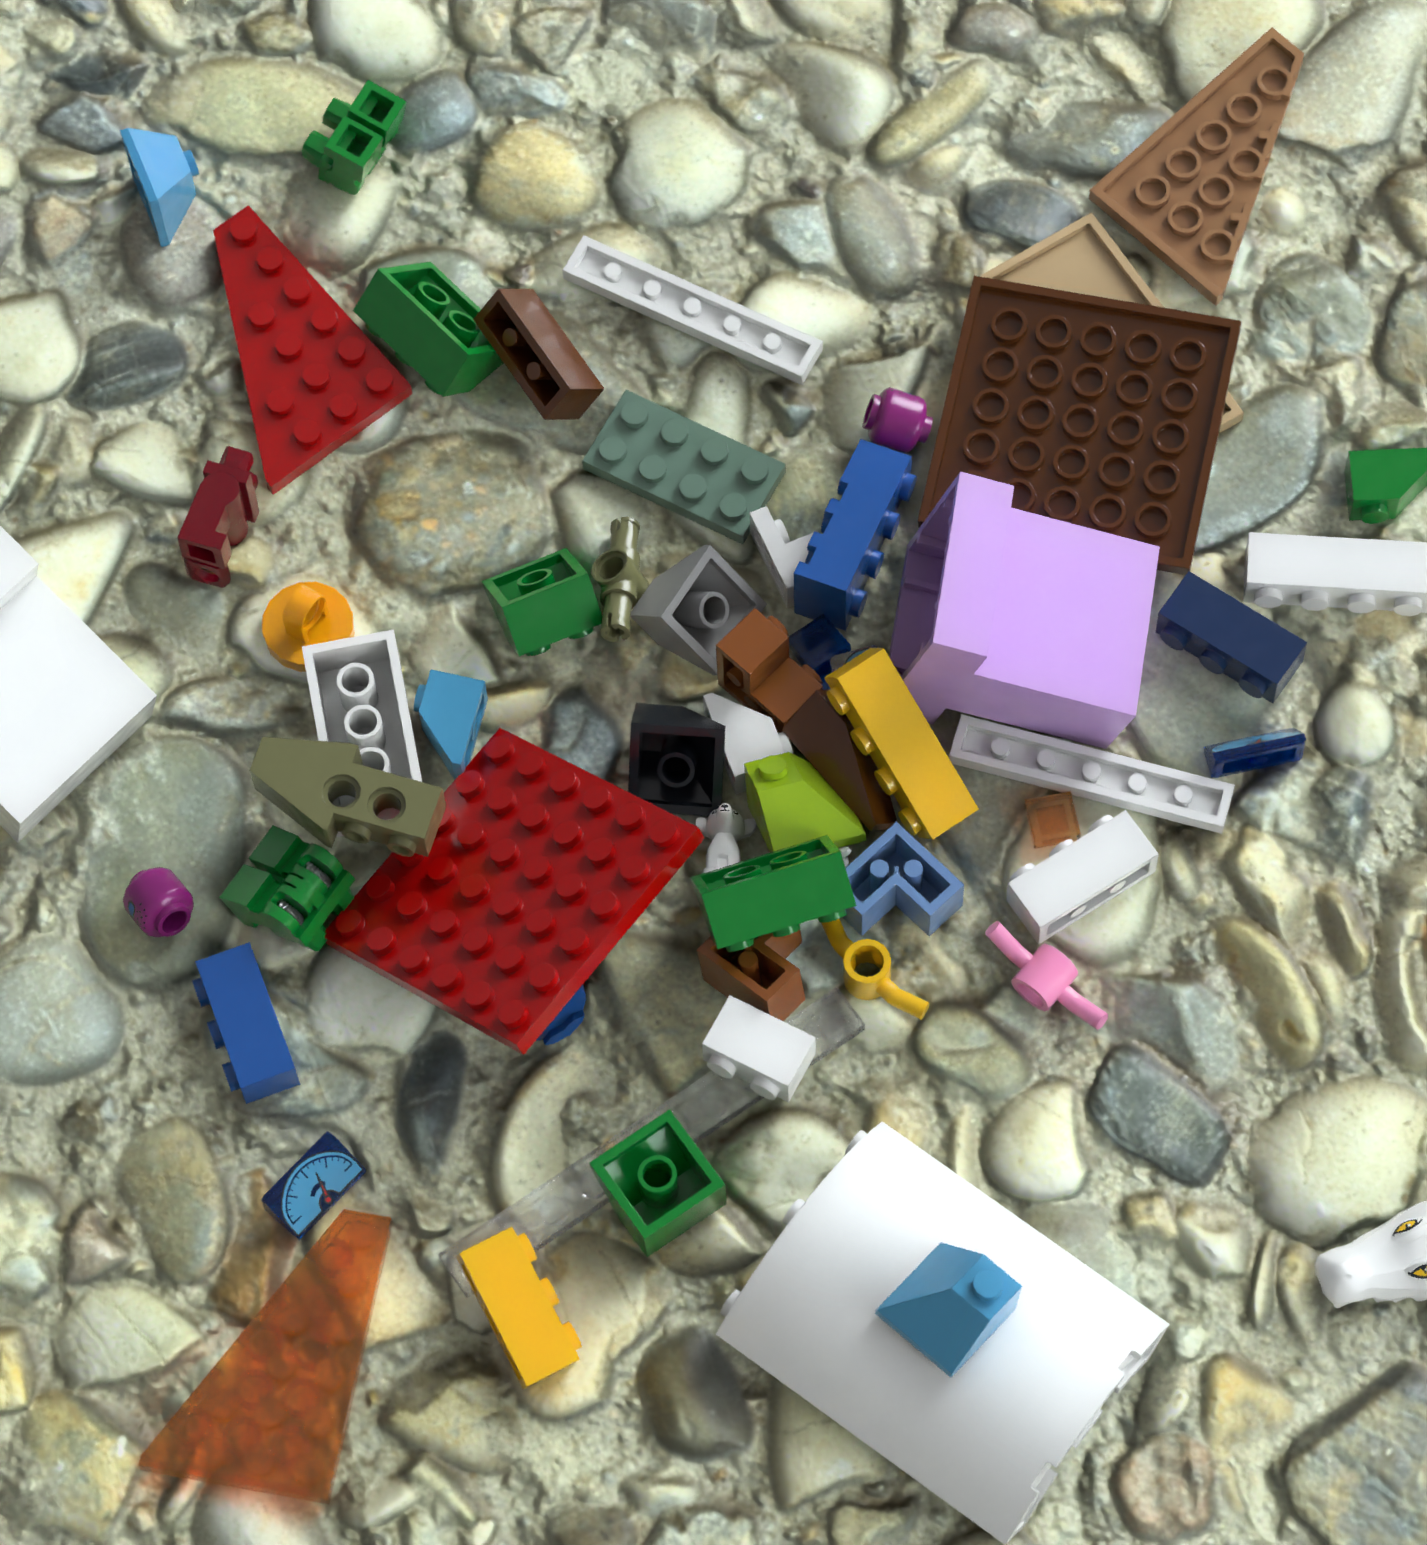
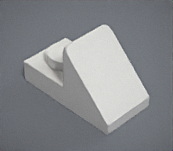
M767 506L750 512V533L786 607L790 608L794 606V571L799 561L805 563L809 552L807 546L813 533L790 542L787 530L781 519L774 521Z

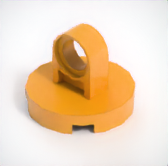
M298 582L282 589L269 601L262 616V634L271 656L280 664L299 672H306L302 646L354 637V617L347 599L334 587L319 582Z

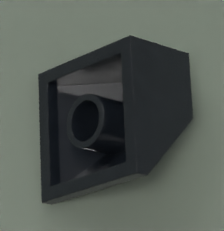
M636 703L630 731L628 792L672 814L709 816L713 810L718 809L722 804L726 726L684 706Z

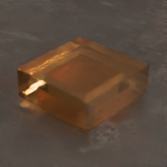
M1071 791L1025 800L1024 808L1034 849L1057 845L1067 839L1076 841L1081 837Z

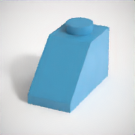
M430 670L427 684H420L418 686L414 700V711L419 712L423 732L455 780L458 775L465 771V767L472 758L488 702L486 685L483 680Z

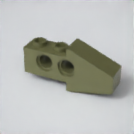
M262 737L250 768L255 789L329 848H332L339 831L345 838L356 843L366 844L370 840L387 845L389 850L402 856L411 857L416 853L428 857L446 809L443 788L364 766L359 745L352 743ZM348 795L355 798L351 804L344 807L332 804L340 796ZM387 808H394L400 811L396 817L389 820L377 817L382 810Z

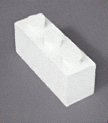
M1126 810L1115 817L1106 815L1094 822L1088 829V834L1075 842L1072 839H1067L1051 850L1049 858L1036 866L1033 863L1026 864L1015 871L1010 877V882H1008L1006 901L1039 945L1156 872L1158 852Z

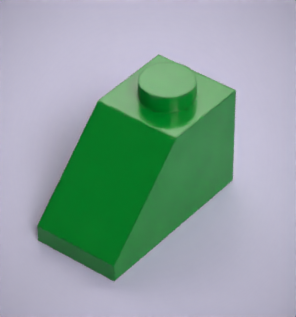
M1427 448L1349 451L1344 470L1349 521L1362 520L1367 524H1378L1387 519H1395L1427 486Z

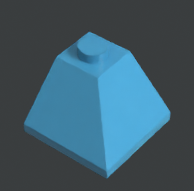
M133 128L120 130L133 180L160 246L169 245L196 196L192 177L199 175L194 156L191 150L182 151L178 139L174 135Z
M940 1242L876 1309L875 1314L952 1378L1016 1310L1023 1286L985 1254Z

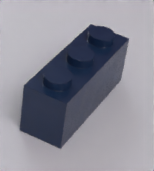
M1188 571L1158 612L1156 633L1160 635L1161 639L1168 646L1179 651L1186 650L1199 658L1200 663L1209 671L1215 674L1223 673L1237 681L1241 689L1252 697H1263L1274 703L1303 662L1307 646L1306 641Z

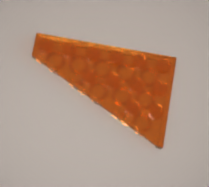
M343 1209L142 1453L138 1464L139 1468L147 1472L330 1504L392 1230V1218Z

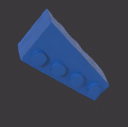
M860 439L839 481L837 494L842 497L840 500L830 499L824 511L821 533L814 531L807 546L809 552L805 563L799 561L794 571L795 614L844 631L847 630L852 616L860 617L868 596V592L864 591L866 582L869 577L876 579L883 563L884 553L880 552L885 538L892 540L897 531L901 514L896 513L901 500L907 502L910 500L915 488L917 476L911 474L912 456Z

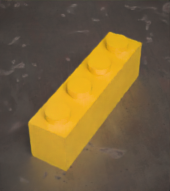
M869 648L824 677L830 687V690L827 691L829 701L840 715L846 714L854 727V730L850 732L854 743L864 755L870 754L878 768L874 772L877 782L887 795L893 794L902 808L898 812V816L911 835L917 834L919 838L933 840L979 810L884 648Z

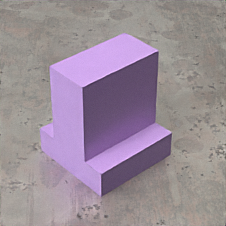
M959 472L907 545L889 652L891 661L929 724L933 725L947 708L1106 749L1136 717L1160 547L1011 508L1014 491L1013 485Z

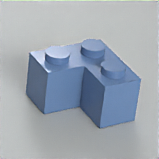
M897 821L846 867L856 906L845 909L847 914L842 918L861 936L895 905L928 936H931L963 906L964 884Z

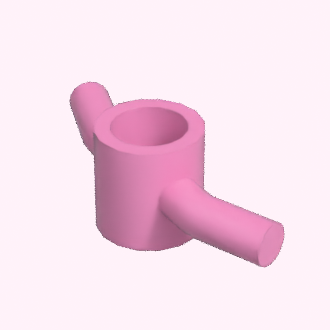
M999 921L994 922L988 927L985 935L1020 969L1012 978L1011 983L1024 1000L1042 1011H1048L1058 1001L1070 1012L1097 1030L1105 1024L1108 1014L1070 987V984L1078 976V970L1062 952L1051 945L1042 944L1034 954H1031Z

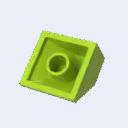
M790 752L744 763L748 808L770 852L825 835L838 848L866 841V833L857 816L811 763Z

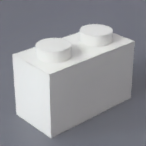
M729 995L702 1043L703 1060L707 1062L709 1069L722 1077L731 1079L734 1075L750 1083V1088L764 1098L775 1100L776 1097H779L789 1102L816 1054V1038Z

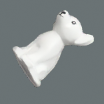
M722 803L718 809L712 811L708 818L700 817L696 819V826L699 827L703 836L712 840L707 849L706 868L703 869L701 874L741 862L740 849L737 842L750 837L756 831V822L753 818L744 820L738 811L731 809L728 803Z

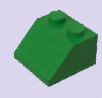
M567 548L482 581L484 590L508 643L519 657L522 655L535 656L542 654L551 648L552 643L565 638L578 639L585 637L593 632L595 626L602 623L603 616L589 575Z
M670 1109L589 1162L591 1170L619 1220L646 1257H649L727 1204L726 1184Z

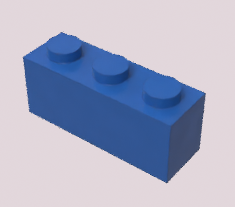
M250 942L195 961L200 978L192 980L201 1008L207 1005L212 1007L215 1020L207 1022L216 1050L222 1047L227 1049L231 1062L222 1064L231 1092L241 1089L245 1103L248 1104L301 1085Z

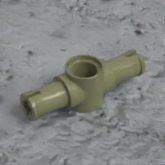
M621 517V523L618 519L611 522L610 548L595 560L591 569L592 577L601 587L600 602L604 606L600 634L605 640L610 642H618L620 637L625 640L630 636L631 609L637 604L649 586L648 580L639 570L641 557L637 552V541L640 524L631 517Z

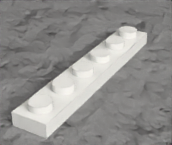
M584 235L563 269V279L801 385L805 382L823 350L822 340Z
M961 714L949 753V759L955 765L1222 834L1235 787L1234 784Z

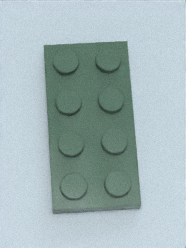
M628 390L624 391L582 460L584 470L741 544H744L750 534V512L767 505L786 473L785 463Z

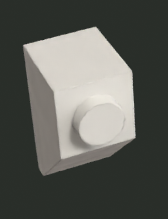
M714 693L703 695L705 717L726 726L724 767L735 795L746 791L744 763L787 752L793 754L789 738L784 732H777L771 717Z

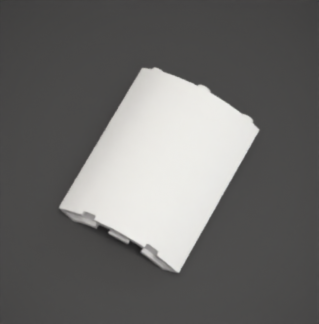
M881 1122L868 1134L860 1130L849 1143L845 1151L846 1155L830 1171L805 1202L799 1198L789 1208L783 1219V1223L787 1226L766 1253L742 1291L740 1292L736 1289L722 1306L720 1314L725 1319L716 1335L1006 1545L1026 1525L1044 1494L1057 1477L1058 1473L1050 1467L1052 1465L1055 1468L1058 1467L1072 1446L1078 1447L1088 1431L1101 1416L1103 1411L1100 1409L1113 1391L1118 1394L1134 1374L1148 1361L1168 1328L1169 1323L887 1124ZM940 1242L985 1254L1023 1286L1016 1310L952 1378L875 1314L876 1309Z

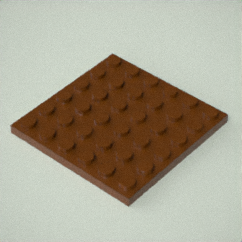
M974 276L919 512L918 528L921 527L959 472H964L1013 485L1014 491L1011 508L1159 546L1157 570L1186 575L1188 571L1191 572L1241 331V321Z

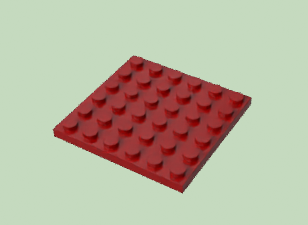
M499 728L465 767V771L458 775L445 790L446 809L429 856L426 857L414 853L413 856L407 857L392 852L354 896V899L345 911H341L327 927L324 937L327 940L328 946L524 1055L705 837L699 827Z

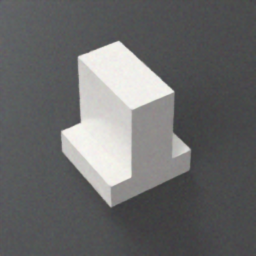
M0 526V826L18 843L152 717L157 695L37 576L38 563Z

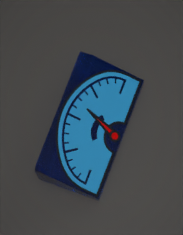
M1288 728L1205 746L1204 754L1211 778L1214 777L1215 779L1299 761L1303 756L1306 737L1303 732L1295 728Z
M327 1131L262 1197L261 1202L266 1212L300 1240L367 1171L332 1133Z

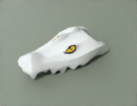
M1427 1201L1399 1212L1389 1221L1365 1233L1352 1243L1330 1249L1318 1256L1315 1262V1275L1320 1282L1322 1293L1333 1303L1335 1308L1373 1298L1375 1302H1399L1406 1298H1413L1415 1301L1427 1300Z

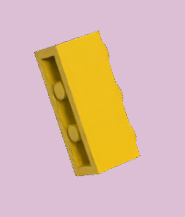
M511 1226L457 1255L456 1259L522 1389L580 1360L576 1350L582 1348L579 1337L569 1321L564 1324L561 1323L553 1307L560 1303L558 1296L547 1277L539 1280L531 1262L537 1259V1256L525 1233L517 1236L514 1228Z

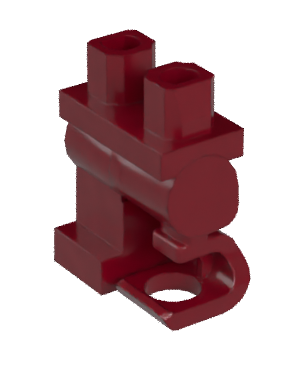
M226 446L219 463L207 460L204 467V479L197 490L177 537L187 575L196 581L220 588L226 587L231 582L227 565L232 554L230 546L237 545L243 541L248 533L247 521L255 523L259 507L255 490L258 486L257 475L250 471L254 460L252 453ZM201 568H205V569H207V570H210V571L214 572L215 574L206 572L205 570H203V569H201Z

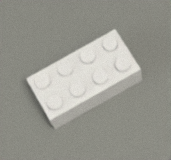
M394 629L302 646L318 741L344 742L359 745L364 766L423 782ZM348 795L340 796L332 804L344 807L351 804L355 798ZM387 808L382 810L377 817L389 820L396 817L400 811L394 808ZM338 831L337 837H342V833Z

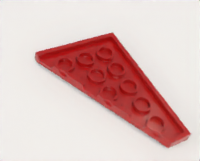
M248 205L215 228L213 232L268 490L274 495L407 399L413 392L410 383Z

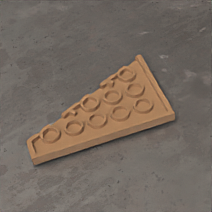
M1273 27L1093 186L1089 192V200L1215 306L1223 299L1303 64L1304 53Z

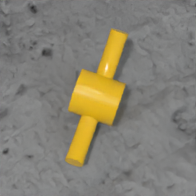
M840 919L821 923L831 946L843 958L844 985L851 995L862 1000H872L881 996L891 1006L918 1019H923L930 1003L900 989L891 980V957L883 944L872 939H862L853 943L848 938ZM867 962L875 964L881 969L879 973L869 977L861 976L855 970L859 964Z

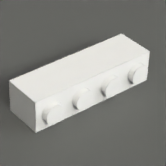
M1249 532L1245 550L1243 602L1255 603L1263 608H1274L1281 604L1300 605L1304 609L1312 611L1334 607L1348 608V610L1354 613H1369L1374 610L1394 611L1402 616L1427 613V542Z

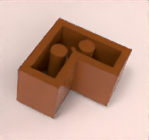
M754 608L716 644L718 684L743 706L771 717L777 732L781 733L783 732L781 729L816 690H823V682L811 667L805 664L799 666L789 657V633L785 626L775 617L770 615L766 618Z
M800 930L782 937H773L772 933L753 938L755 943L752 946L733 952H728L726 947L717 949L710 936L697 949L703 980L727 998L729 995L781 1021H784L806 1000L800 969L786 960L802 943Z

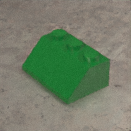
M431 261L377 269L353 310L365 322V327L370 333L382 338L395 351V356L402 363L411 366L425 379V384L431 391L443 397L470 392L504 363L473 320L481 309Z
M827 835L690 877L713 943L717 949L726 947L728 952L748 948L755 943L753 938L772 933L773 937L793 934L801 929L800 923L818 918L820 923L840 919L847 914L845 909L856 906L841 851Z

